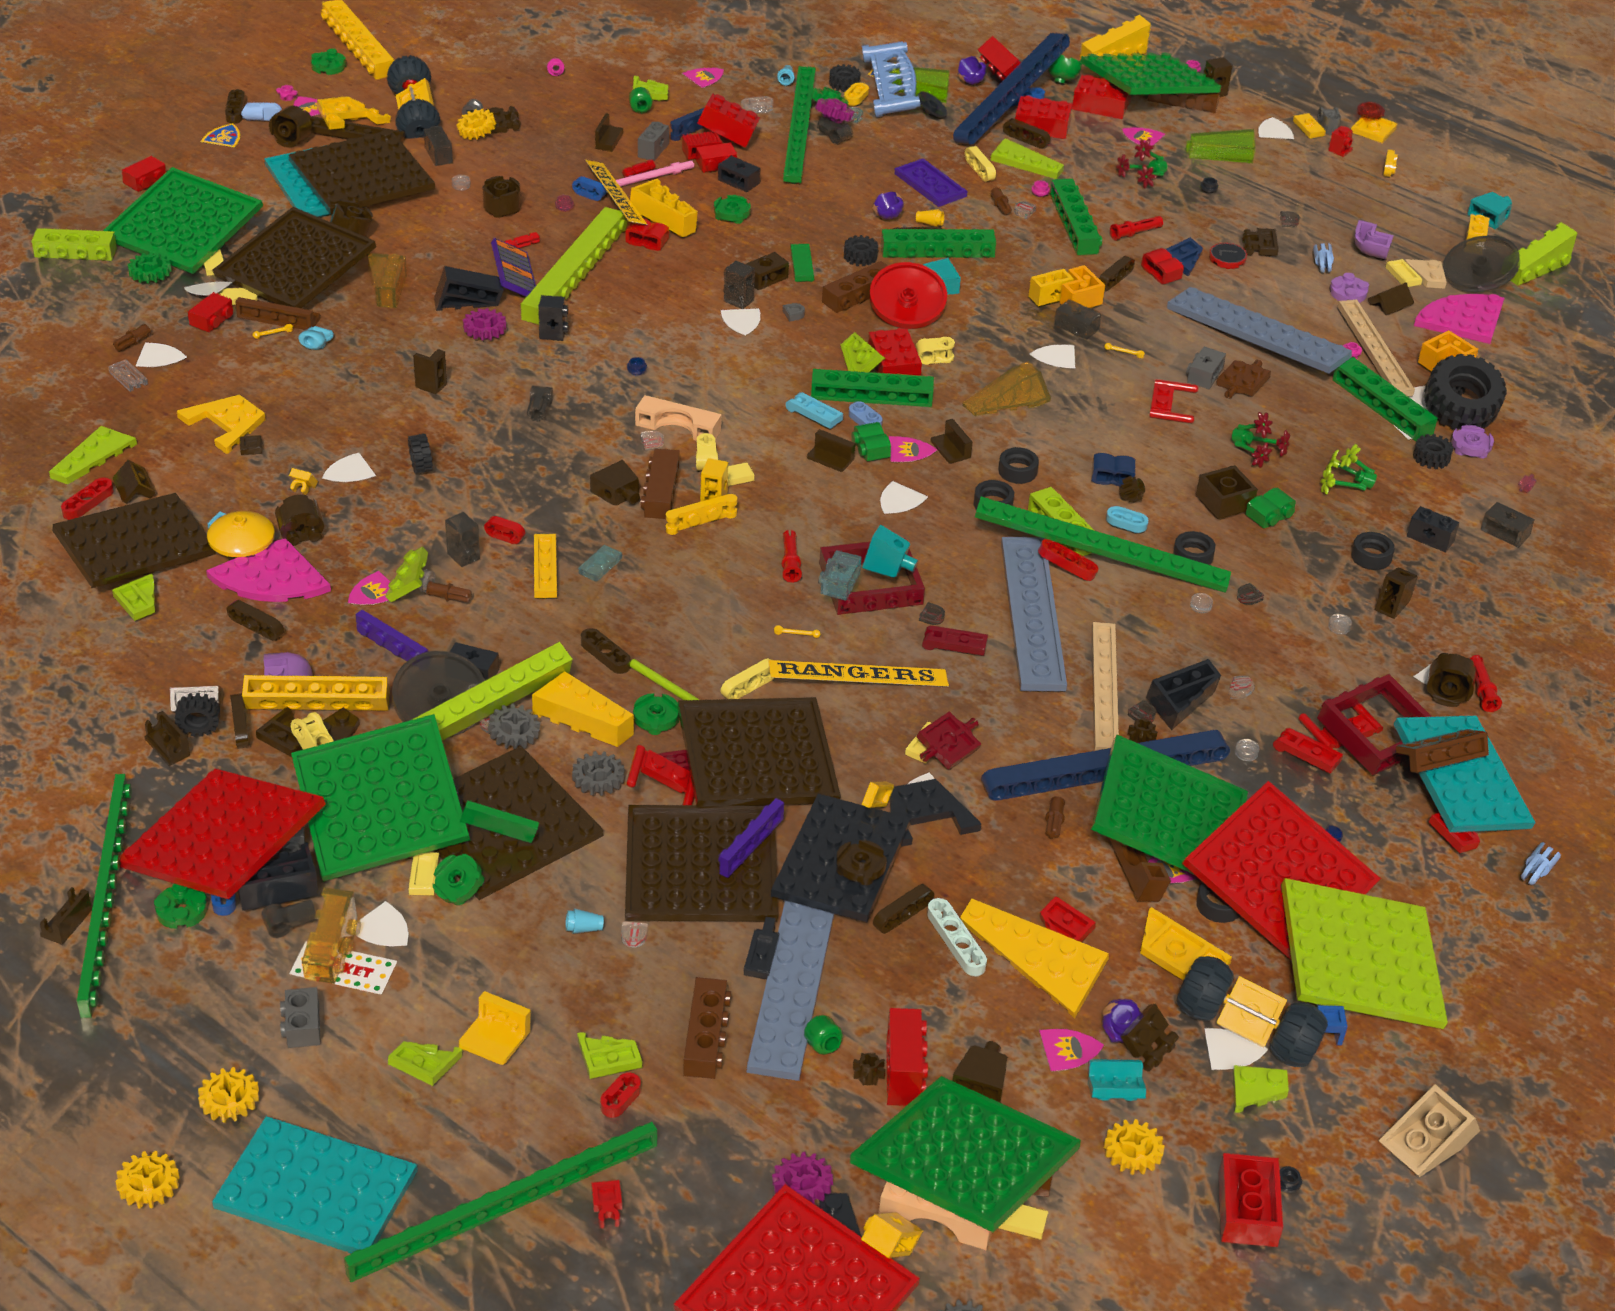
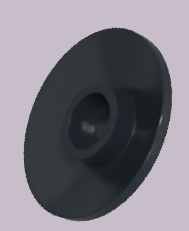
M923 91L918 94L923 111L926 114H933L942 118L947 115L945 106L935 96Z

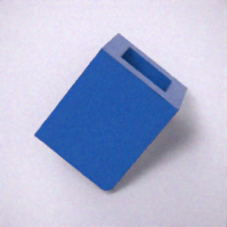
M1317 1005V1009L1324 1014L1328 1021L1325 1033H1334L1336 1045H1342L1347 1030L1344 1006Z

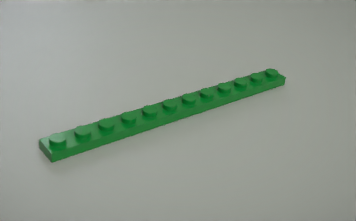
M798 67L783 182L801 183L812 104L811 93L814 88L816 67Z
M985 497L980 498L975 513V518L1226 593L1229 585L1231 571Z
M115 774L77 996L80 1018H91L93 1007L98 1005L96 987L101 986V971L99 968L104 966L105 962L103 947H106L108 944L106 927L111 925L109 908L114 906L112 889L117 888V875L115 871L120 869V856L118 852L123 851V838L121 834L126 833V820L124 816L129 814L127 798L132 796L131 784H127L125 774Z
M653 1122L637 1126L630 1132L612 1137L605 1143L587 1148L582 1153L571 1158L562 1159L557 1164L546 1169L537 1170L532 1175L521 1180L512 1181L507 1186L493 1192H487L478 1199L460 1204L455 1209L444 1214L435 1215L430 1220L419 1225L408 1227L403 1232L389 1238H383L362 1250H356L344 1257L346 1275L350 1283L655 1148L657 1147V1128Z

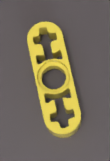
M977 146L967 147L965 149V158L969 165L984 182L995 180L996 171L992 163Z
M764 659L725 681L721 687V694L726 699H739L773 680L774 678L770 677L768 662L771 659Z

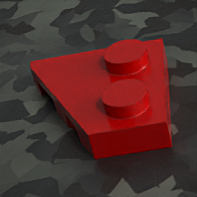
M1440 813L1431 815L1429 823L1459 853L1477 849L1480 839L1475 831L1450 833Z
M1057 896L1040 912V918L1047 929L1079 942H1083L1096 928L1095 921Z

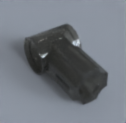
M824 116L817 123V129L828 135L830 140L836 145L851 139L853 136L852 128L846 123L840 125Z
M531 386L527 416L533 421H540L542 418H545L547 408L551 406L553 400L552 387Z
M306 900L286 907H282L280 904H271L261 912L264 924L272 938H281L288 934L291 928L317 920L312 900Z

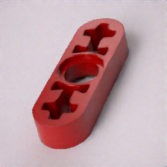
M98 478L61 504L63 518L71 520L81 517L110 497L114 492L112 481L109 478Z
M1044 539L1038 549V553L1043 558L1084 580L1092 581L1099 570L1096 563L1058 542Z

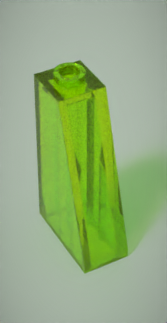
M913 67L916 75L915 96H918L923 91L935 96L942 103H946L950 70ZM895 68L888 72L893 74H901L899 72L900 68ZM897 79L891 84L903 85L902 79ZM901 89L897 92L904 93L905 90Z
M1254 129L1192 133L1190 140L1186 142V151H1189V158L1253 163L1256 148Z

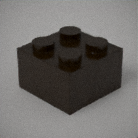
M1236 465L1199 475L1196 495L1217 519L1245 512L1248 502L1257 496L1258 489Z

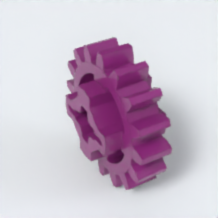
M836 98L818 99L815 108L817 111L822 112V116L834 122L851 121L854 114L851 108H847L846 103Z
M479 308L478 312L471 311V315H465L463 319L464 332H467V336L473 335V339L480 337L482 341L484 339L492 340L493 336L499 338V334H504V330H506V317L502 316V312L496 313L495 309L489 311L488 308Z
M805 1152L801 1153V1157H796L792 1153L791 1160L788 1161L782 1158V1166L775 1165V1173L772 1174L775 1194L786 1184L815 1204V1199L824 1201V1193H831L833 1174L831 1166L826 1165L825 1158L817 1160L815 1153L810 1157H806Z

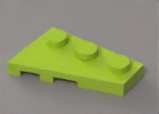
M423 546L415 551L413 549L408 551L403 557L404 562L396 570L397 575L389 583V590L385 595L390 602L422 586V581L419 578L424 576L422 568L426 565L428 552Z

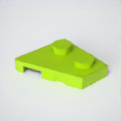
M634 76L633 89L643 87L650 92L652 100H668L667 84L657 83L653 80H647L646 83L639 81V76Z
M153 574L112 590L113 597L134 621L155 613Z
M577 1033V1040L590 1079L642 1068V1059L635 1040H617L608 1036H602L600 1040L587 1038L586 1033Z
M1234 1065L1233 1091L1235 1113L1243 1112L1244 1107L1253 1104L1259 1107L1267 1104L1269 1101L1287 1098L1289 1092L1287 1070Z

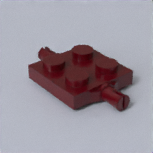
M950 711L917 734L916 737L927 748V750L920 753V759H923V762H927L935 756L948 770L981 746V743L974 737L971 731L979 725L978 721L975 718H971L968 722L963 723Z

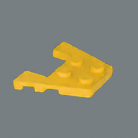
M348 96L317 100V108L330 130L344 128L345 121L343 119L358 120L360 117H367L375 124L390 123V115H380L379 110L375 108L367 109L364 103Z
M241 395L177 411V417L188 426L207 417L225 430L226 434L214 439L215 446L225 454L232 451L233 445L240 444L241 436L247 433L251 434L266 420L265 413Z

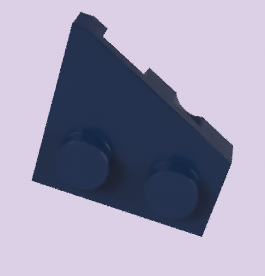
M1190 237L1166 250L1172 255V258L1178 259L1183 264V273L1189 276L1202 253L1203 247Z

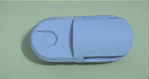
M250 102L242 110V117L245 120L270 121L271 117L281 111L282 108L277 103Z
M1325 243L1320 244V251H1318L1317 244L1314 245V258L1320 272L1324 273V267H1327L1328 273L1331 272V264L1334 261L1331 244L1328 243V250L1325 248Z
M1543 842L1529 856L1526 861L1527 867L1521 875L1522 880L1525 881L1530 873L1533 874L1528 882L1530 885H1534L1540 877L1546 876L1561 857V854L1557 852L1549 862L1548 858L1553 851V848L1550 846L1542 855L1539 854L1545 845Z

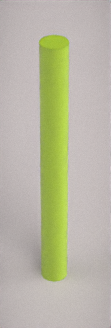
M636 659L631 660V668L682 700H700Z

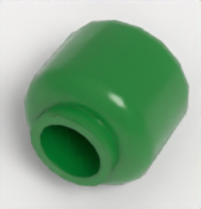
M637 87L629 94V103L635 112L645 113L652 107V97L646 88Z
M826 1015L812 1018L804 1029V1037L807 1043L818 1054L825 1055L836 1051L843 1039L841 1028Z

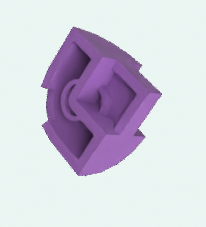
M1359 220L1355 230V244L1358 249L1367 255L1387 259L1394 235L1375 231L1377 224Z
M289 652L264 654V676H313L307 659L298 654Z

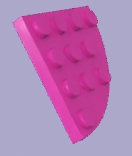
M1496 294L1449 295L1425 306L1417 315L1414 326L1442 333L1449 330L1459 337L1490 344L1504 297Z
M280 539L271 543L265 550L257 554L237 557L206 570L207 578L223 590L228 588L237 592L238 596L251 600L288 602V598L304 596V599H308L331 591L330 584L286 539Z

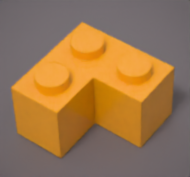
M1085 265L1068 269V273L1074 280L1062 284L1060 304L1069 313L1103 304L1105 284Z
M1448 330L1422 343L1418 363L1432 371L1437 363L1443 359L1445 360L1446 357L1452 355L1455 357L1457 354H1464V356L1471 354L1477 357L1479 349Z

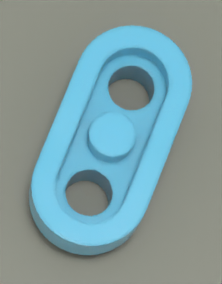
M1113 506L1107 510L1106 520L1112 526L1123 528L1133 533H1141L1147 530L1149 520L1146 515L1119 506Z

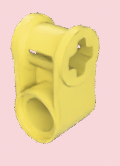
M950 337L924 338L916 343V350L922 364L952 362L954 360L952 348L955 345V341Z
M704 433L697 437V471L703 470L708 458L718 460L715 437L711 434Z
M316 712L309 713L306 718L292 720L291 731L303 750L333 742V738L324 726L322 718Z

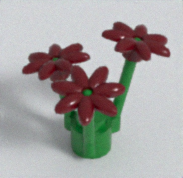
M1141 139L1140 146L1134 147L1137 150L1134 157L1140 156L1141 162L1145 156H1152L1155 159L1150 161L1149 165H1132L1128 163L1129 159H1125V154H1123L1122 157H1118L1119 165L1116 166V169H1118V176L1122 175L1124 178L1126 175L1125 171H1129V168L1142 169L1143 171H1137L1138 175L1142 176L1137 182H1143V187L1147 188L1148 184L1152 187L1154 186L1152 179H1156L1157 176H1164L1167 170V162L1163 156L1150 151L1154 148L1153 145H1150L1151 139L1146 140V142Z
M1258 412L1259 420H1254L1255 424H1239L1232 432V441L1235 443V447H1241L1251 452V456L1255 458L1252 465L1258 464L1259 468L1263 466L1264 461L1269 462L1270 460L1267 455L1272 452V449L1268 448V443L1276 444L1279 447L1281 457L1287 454V447L1290 445V442H1288L1290 433L1287 430L1284 431V436L1277 440L1266 438L1267 433H1272L1269 426L1273 424L1272 421L1268 420L1269 415L1267 412L1264 415ZM1256 428V433L1261 432L1262 437L1253 436V432L1249 429ZM1252 441L1265 442L1263 447L1258 444L1257 449L1247 446Z

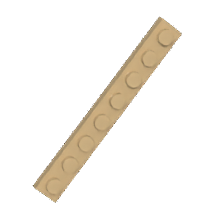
M1358 300L1339 301L1338 309L1381 377L1405 395L1413 396L1414 387Z
M1093 622L1094 751L1111 748L1116 735H1119L1115 624Z

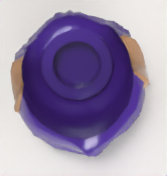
M976 56L960 60L958 76L962 82L974 85L983 81L986 74L984 61Z
M896 192L881 193L873 204V210L882 219H894L902 212L904 202L902 197Z
M1112 1000L1103 1010V1028L1111 1042L1124 1043L1120 1036L1141 1014L1140 1009L1133 1000Z

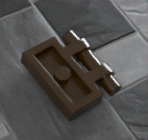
M510 106L507 112H504L503 108L497 107L485 109V111L489 110L490 113H493L496 121L495 129L490 130V134L507 133V129H519V114L514 106Z
M1257 228L1256 232H1251L1249 229L1243 231V247L1247 255L1250 256L1254 253V250H1258L1259 255L1278 256L1279 248L1276 229Z
M1156 1004L1148 1005L1120 1036L1134 1058L1144 1057L1143 1069L1147 1072L1161 1064L1163 1056L1175 1048V1042L1179 1039L1178 1034L1173 1031L1168 1035L1165 1034L1164 1030L1169 1024ZM1154 1041L1158 1045V1047L1155 1050L1151 1046Z

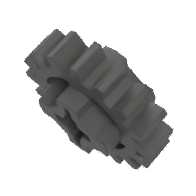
M511 704V708L502 705V711L495 709L494 715H490L488 732H491V739L496 738L497 745L504 743V748L506 749L509 745H512L514 749L521 745L525 749L527 742L533 745L534 739L539 737L540 722L538 721V715H532V709L525 711L524 705H521L519 708H515L514 704Z
M594 751L592 756L585 753L584 759L577 758V764H573L572 780L575 781L576 788L581 787V792L583 793L589 790L592 796L595 792H599L600 796H603L604 791L611 794L613 793V787L619 789L620 783L624 782V766L621 765V759L615 760L614 754L608 757L605 751L601 755Z

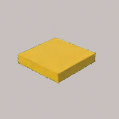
M1365 113L1352 126L1351 130L1354 134L1383 143L1396 130L1398 123Z

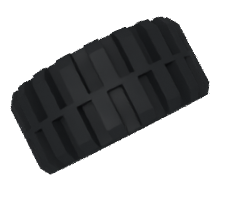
M1457 354L1455 357L1452 355L1446 357L1445 360L1439 361L1433 368L1424 390V401L1428 411H1432V414L1440 420V423L1444 426H1450V429H1461L1465 425L1485 428L1496 419L1507 394L1505 380L1501 378L1502 374L1498 369L1495 370V366L1492 363L1485 362L1484 358H1476L1471 354L1467 356ZM1451 387L1467 388L1473 391L1479 399L1462 397Z

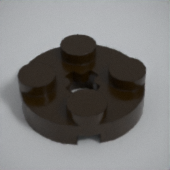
M859 840V844L851 845L850 841L843 844L837 852L836 871L847 879L857 881L862 885H870L873 883V880L878 879L885 872L887 859L884 856V850L874 842Z

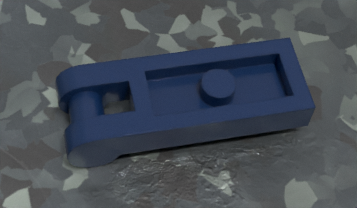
M704 108L672 120L670 124L672 129L670 139L679 141L683 135L704 128L697 124Z

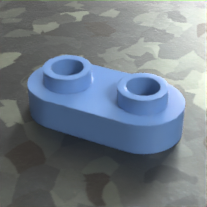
M858 401L849 406V417L857 424L879 422L882 426V416L867 404Z

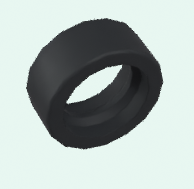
M1013 447L1006 449L999 458V474L1006 481L1015 484L1031 482L1038 474L1039 459L1034 452L1026 448ZM1012 463H1020V464H1024V465H1026V466H1028V467H1025V468H1017V467H1013V466H1011V465H1009V464H1012Z
M999 480L983 481L975 488L973 505L977 510L981 497L997 496L1004 499L998 502L1013 506L1015 492L1005 482Z
M1196 531L1184 532L1175 539L1173 554L1211 565L1214 559L1216 544L1211 537L1204 533ZM1184 548H1198L1204 551V553H1191Z
M1364 532L1355 538L1351 555L1354 562L1359 566L1371 570H1380L1388 567L1392 562L1395 546L1386 535L1377 532ZM1363 548H1374L1382 553H1370Z
M1204 882L1201 883L1197 895V908L1205 918L1214 922L1227 923L1233 922L1240 917L1229 905H1218L1212 902L1207 895L1215 892Z

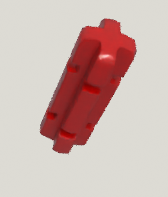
M650 159L646 163L641 162L632 165V167L624 168L622 174L626 178L655 169L656 164L654 160Z
M533 232L529 236L526 234L504 242L517 248L531 245V243H539L540 236L537 232Z

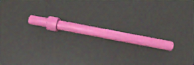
M693 161L676 162L668 167L616 181L621 187L671 173L678 174L682 170L693 168L694 163Z

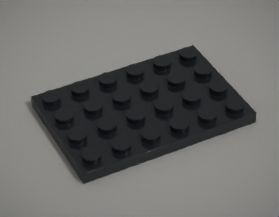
M818 794L771 889V896L868 922L909 829L911 818ZM859 840H867L879 845L884 850V856L887 859L886 870L883 875L873 880V883L870 885H862L857 881H852L839 875L836 871L837 852L843 844L850 841L851 845L859 844Z

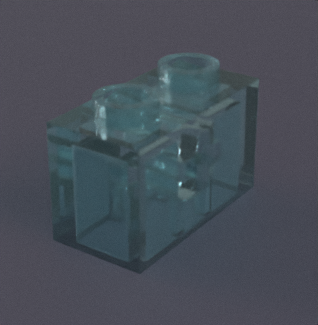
M836 550L833 557L828 559L825 572L822 571L820 573L818 583L821 584V594L847 600L860 575L862 557Z

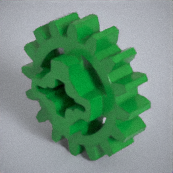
M824 87L823 90L813 88L811 98L815 101L821 98L825 100L836 98L847 105L849 102L844 97H841L839 91Z
M150 252L149 255L142 253L140 256L136 255L135 259H130V263L127 264L129 276L133 280L139 279V283L146 281L147 284L150 281L156 283L160 279L165 280L164 276H170L169 272H172L170 259H167L166 255L161 256L160 253L153 254Z

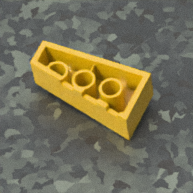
M1137 15L1134 17V20L1130 22L1127 20L1122 23V26L1116 29L1111 28L1106 34H1099L1081 44L1080 59L1081 56H1088V54H1096L1098 56H1103L1105 53L1112 54L1113 56H1117L1118 53L1132 55V53L1146 54L1151 23L1141 15Z
M654 179L631 188L630 201L640 215L647 217L652 222L665 224L669 227V230L680 237H686L696 232L698 212L685 201H680L677 194H671L666 185L661 186L660 180Z
M565 671L532 694L533 715H538L539 718L545 716L550 718V722L557 725L564 723L571 726L573 731L588 732L592 738L616 747L634 735V714Z

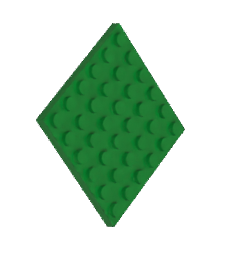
M1107 53L1103 54V56L1088 54V56H1081L1080 60L1084 66L1130 95L1220 93L1221 85L1217 84L1214 79L1206 78L1205 74L1197 72L1195 68H1190L1188 64L1180 62V59L1172 57L1170 53H1161V55L1155 53H1147V55L1118 53L1117 56Z
M172 167L103 231L114 232L117 245L140 254L145 253L149 255L152 252L153 254L160 253L161 256L166 255L167 259H170L171 266L194 274L263 207L262 200Z
M435 714L291 753L300 791L323 796L326 803L308 821L323 881L470 840L466 823L460 821L462 809Z
M1116 735L1112 743L1091 830L1193 874L1182 864L1183 861L1247 801L1248 791L1120 735Z
M941 1076L852 1152L850 1163L994 1233L1080 1149L1081 1140Z

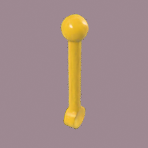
M287 324L285 327L263 332L255 331L253 332V337L258 339L260 336L282 331L291 332L293 331V325Z
M1111 343L1104 345L1105 350L1112 349L1136 355L1138 358H1144L1145 355L1144 351L1124 349L1112 346Z
M782 626L774 627V633L777 635L790 633L810 635L814 638H819L821 635L817 629L805 631L785 629Z

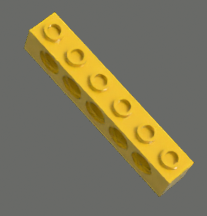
M244 675L242 698L246 709H284L289 707L291 710H340L344 707L347 710L388 711L390 688L387 677Z

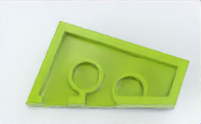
M855 332L841 344L848 371L870 372L885 359Z

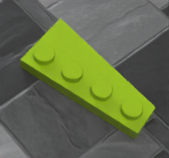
M1006 138L991 154V161L1058 179L1064 170L1063 164Z
M100 426L49 471L50 479L68 485L89 473V468L106 463L105 459L112 455L117 457L122 454V449L127 446L130 448L136 446V438Z

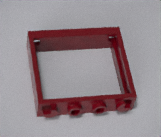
M871 542L820 547L819 565L837 615L923 605L925 587L917 567H915L913 572L905 569L911 583L909 586L843 593L835 568L863 565ZM909 549L907 555L912 557L911 551Z
M1390 674L1381 678L1376 677L1365 685L1360 684L1354 690L1344 691L1336 698L1325 700L1317 717L1372 775L1410 758L1409 755L1396 753V746L1403 744V742L1401 741L1379 751L1341 711L1382 694L1404 717H1432Z

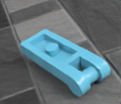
M802 392L798 393L794 399L786 402L788 411H796L829 429L843 420L842 412Z

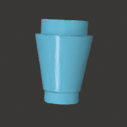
M789 65L784 66L777 74V79L781 84L790 85L794 81L793 69Z
M576 908L573 911L567 910L566 931H572V934L602 931L604 917L603 915Z

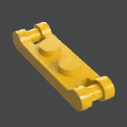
M727 494L667 511L666 521L668 523L666 524V533L675 535L682 529L725 517L735 518L737 516V508L735 507L737 505V496Z

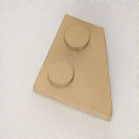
M1405 259V262L1422 278V284L1426 288L1445 289L1447 282L1441 261Z

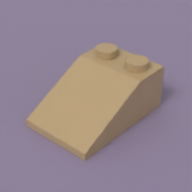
M1434 1084L1379 1140V1143L1414 1174L1421 1177L1460 1151L1480 1131V1128L1474 1116Z

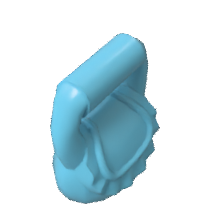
M314 326L303 331L298 339L307 349L319 350L326 346V342L333 339L334 333L332 330Z

